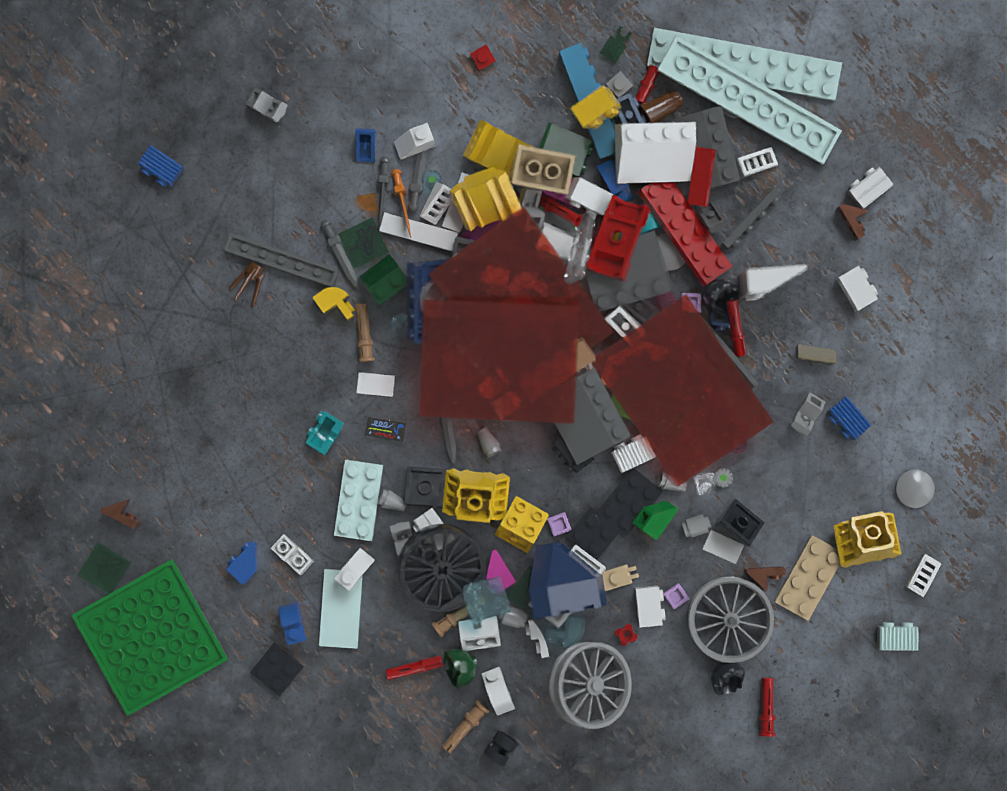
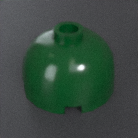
M452 649L444 652V664L448 663L449 670H446L452 685L460 688L469 684L476 674L475 668L478 667L476 658L462 649Z

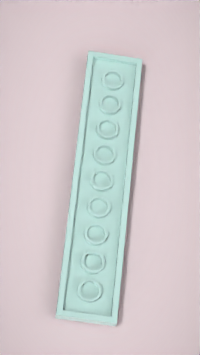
M654 28L647 67L650 64L659 67L675 36H678L771 90L835 101L842 67L841 62Z
M675 36L657 69L658 72L721 106L723 109L820 164L825 163L842 131L678 36Z

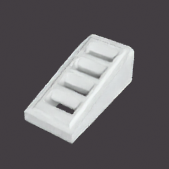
M772 147L735 160L740 179L778 165ZM764 154H766L769 164L766 163ZM756 157H759V160H760L761 165H762L761 167L759 166V163H758V160H757ZM750 159L752 161L754 169H752L751 164L749 162Z
M436 182L420 217L436 225L453 200L449 192L451 188ZM433 205L438 206L437 210L432 208ZM429 211L435 213L434 216L429 215Z
M924 554L905 587L924 597L941 563ZM927 561L930 564L934 565V568L931 569L924 563ZM924 568L931 573L928 576L927 574L923 573L921 569ZM918 575L926 578V581L924 582L917 578ZM915 581L923 585L921 589L914 585Z

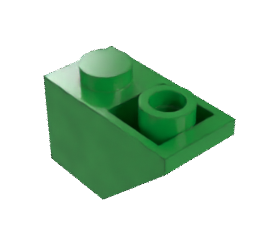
M667 500L642 508L632 523L657 540L679 509Z

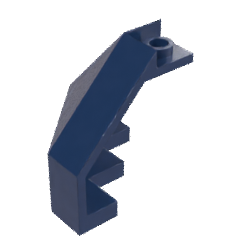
M561 541L536 546L529 587L534 619L553 617L559 614L573 613L607 605L603 576Z

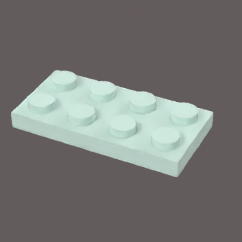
M345 460L334 536L372 541L383 465Z

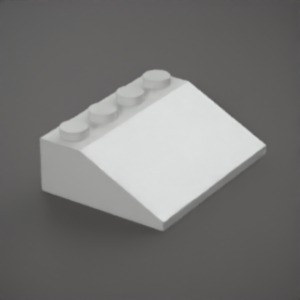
M696 122L615 125L616 183L691 181L696 146Z
M806 265L746 270L739 275L740 297L746 298V301L762 298L765 293L804 271Z

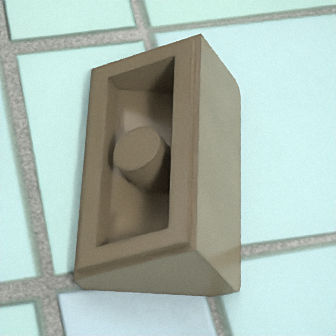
M801 344L797 346V359L826 364H835L837 361L836 351L833 349Z

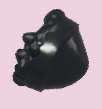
M726 279L711 281L704 293V301L713 312L725 313L728 311L726 304L728 300L738 299L739 301L738 285H734Z
M719 662L711 678L713 690L717 695H725L730 692L735 693L737 688H742L745 671L742 666L736 662Z

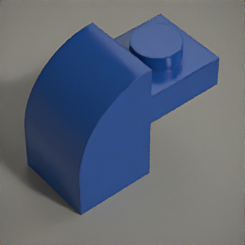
M614 158L596 166L609 193L625 202L633 198L628 183H616V161Z
M299 601L280 606L279 615L287 645L306 641L307 637L302 622L304 619Z

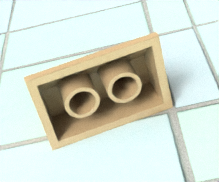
M518 145L511 164L510 183L568 194L575 156Z

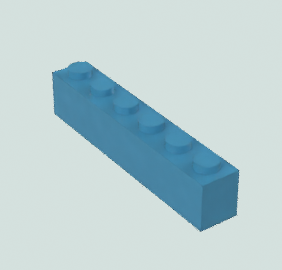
M579 43L559 51V56L577 103H579L601 87L600 83L595 81L596 71L593 64L589 65L587 58H590L588 50ZM606 118L603 120L604 124L595 130L593 128L588 129L599 161L615 155L614 130L616 124L613 118Z

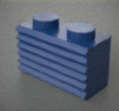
M152 145L149 146L138 162V165L142 167L140 171L149 177L151 174L158 177L156 181L164 187L167 184L172 187L184 170L182 165Z
M844 396L827 411L830 414L828 416L830 421L842 428L840 432L847 440L849 438L855 440L872 426L847 396Z

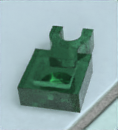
M621 26L617 29L616 37L610 36L600 51L601 54L615 63L627 47L623 42L627 41L632 35L631 32H628L627 36H621L620 32L623 29Z

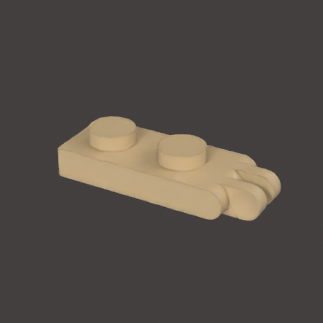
M628 564L605 570L601 574L605 591L633 583L632 579L639 577L638 573L630 574L631 571L637 570L636 566L628 568Z

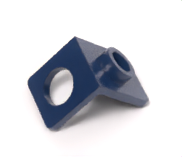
M711 310L709 325L714 326L713 329L718 331H725V328H730L728 311L725 312L726 316L723 320H717L715 312Z

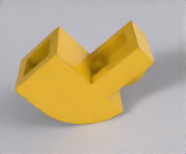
M329 287L312 297L324 314L338 306L348 321L354 317L352 312L355 309L349 301L344 302L350 296L340 288Z

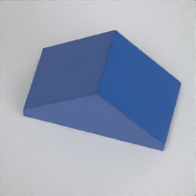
M375 129L355 130L356 161L375 162L377 134Z

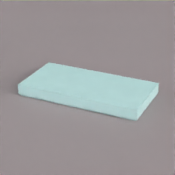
M324 569L319 646L357 649L363 575L352 589L348 591L334 579L341 570Z

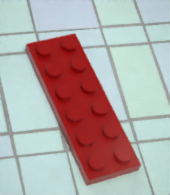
M651 182L638 191L640 197L646 205H649L652 214L703 287L733 267L691 205L688 204V201L675 182Z

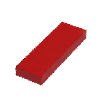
M695 147L688 204L708 207L716 149Z

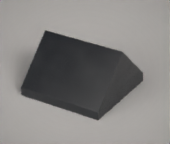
M736 498L717 519L721 526L748 547L752 544L765 523Z

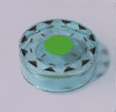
M429 170L423 175V184L430 190H433L436 182L442 183L440 173L435 170Z

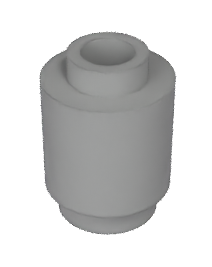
M701 514L686 519L682 526L686 537L691 536L693 538L708 533V528L711 527L708 516L704 517Z
M506 605L505 609L501 608L498 619L501 620V624L515 628H524L528 613L522 609Z

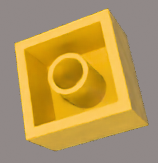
M601 86L571 109L584 128H593L595 130L604 124L603 120L609 117L611 119L620 113L618 110L622 106L610 88Z

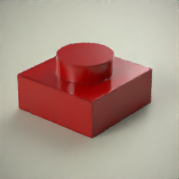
M487 44L470 53L479 71L496 62Z

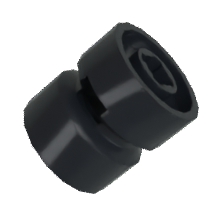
M498 730L493 737L494 742L489 743L483 753L497 764L504 766L510 758L509 753H513L519 743L505 732Z

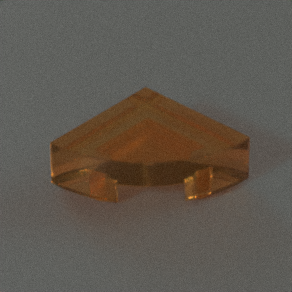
M375 193L356 196L357 201L365 210L379 212Z

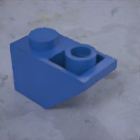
M248 541L240 549L242 553L238 557L234 555L227 562L229 567L226 570L242 585L258 571V543L256 541H252V543Z

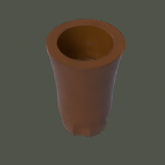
M674 89L651 101L640 104L639 111L641 115L643 114L646 123H659L682 107L684 102L679 92Z

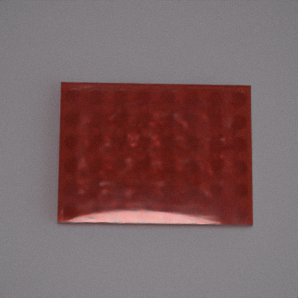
M525 206L519 208L429 273L494 364L508 379L519 398L525 395V392L518 384L520 374L528 369L530 371L533 370L539 361L543 359L548 360L552 357L551 354L559 348L565 349L568 347V343L576 337L578 339L583 337L588 346L592 348L614 332Z
M687 294L595 356L596 360L592 362L677 487L774 423Z
M424 300L420 416L574 424L580 306Z

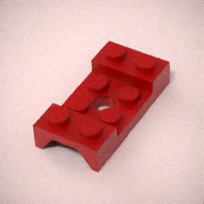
M612 195L586 265L589 271L621 281L626 280L631 266L630 260L642 227L645 228L651 211L649 205L632 204ZM622 233L623 238L620 241H614V234Z

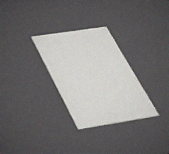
M359 372L357 393L393 397L395 376Z
M711 530L703 550L736 564L744 545Z

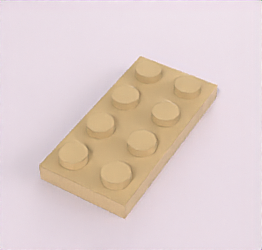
M811 535L774 602L809 621L840 565L838 549Z

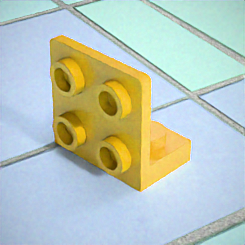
M516 496L494 535L528 553L549 514Z

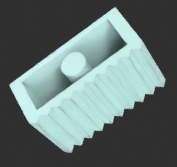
M882 622V626H877V649L918 651V627L913 626L912 622H902V626H894V622Z

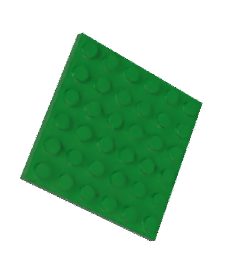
M174 559L167 561L71 615L127 716L229 659Z

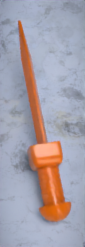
M394 169L391 172L395 183L394 192L396 197H400L406 227L411 238L410 224L403 197L407 193L401 180L400 174L402 172L399 169Z

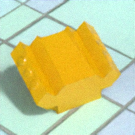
M480 120L462 156L484 169L494 167L496 170L506 171L509 178L511 164L518 145L533 146L503 132L486 121Z
M494 167L465 176L463 182L456 184L449 191L464 227L469 231H472L477 225L483 228L489 223L499 220L503 221L508 215L515 217L522 210L506 171L496 170Z
M455 468L446 470L442 512L449 516H457L456 520L490 523V520L503 519L507 513L510 477L504 473L495 475L491 472L458 471Z
M881 511L851 517L850 520L833 526L841 567L847 568L852 565L881 561L901 555L893 513Z

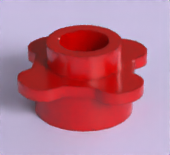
M626 624L625 627L615 630V635L619 637L622 646L637 640V634L633 632L631 624Z

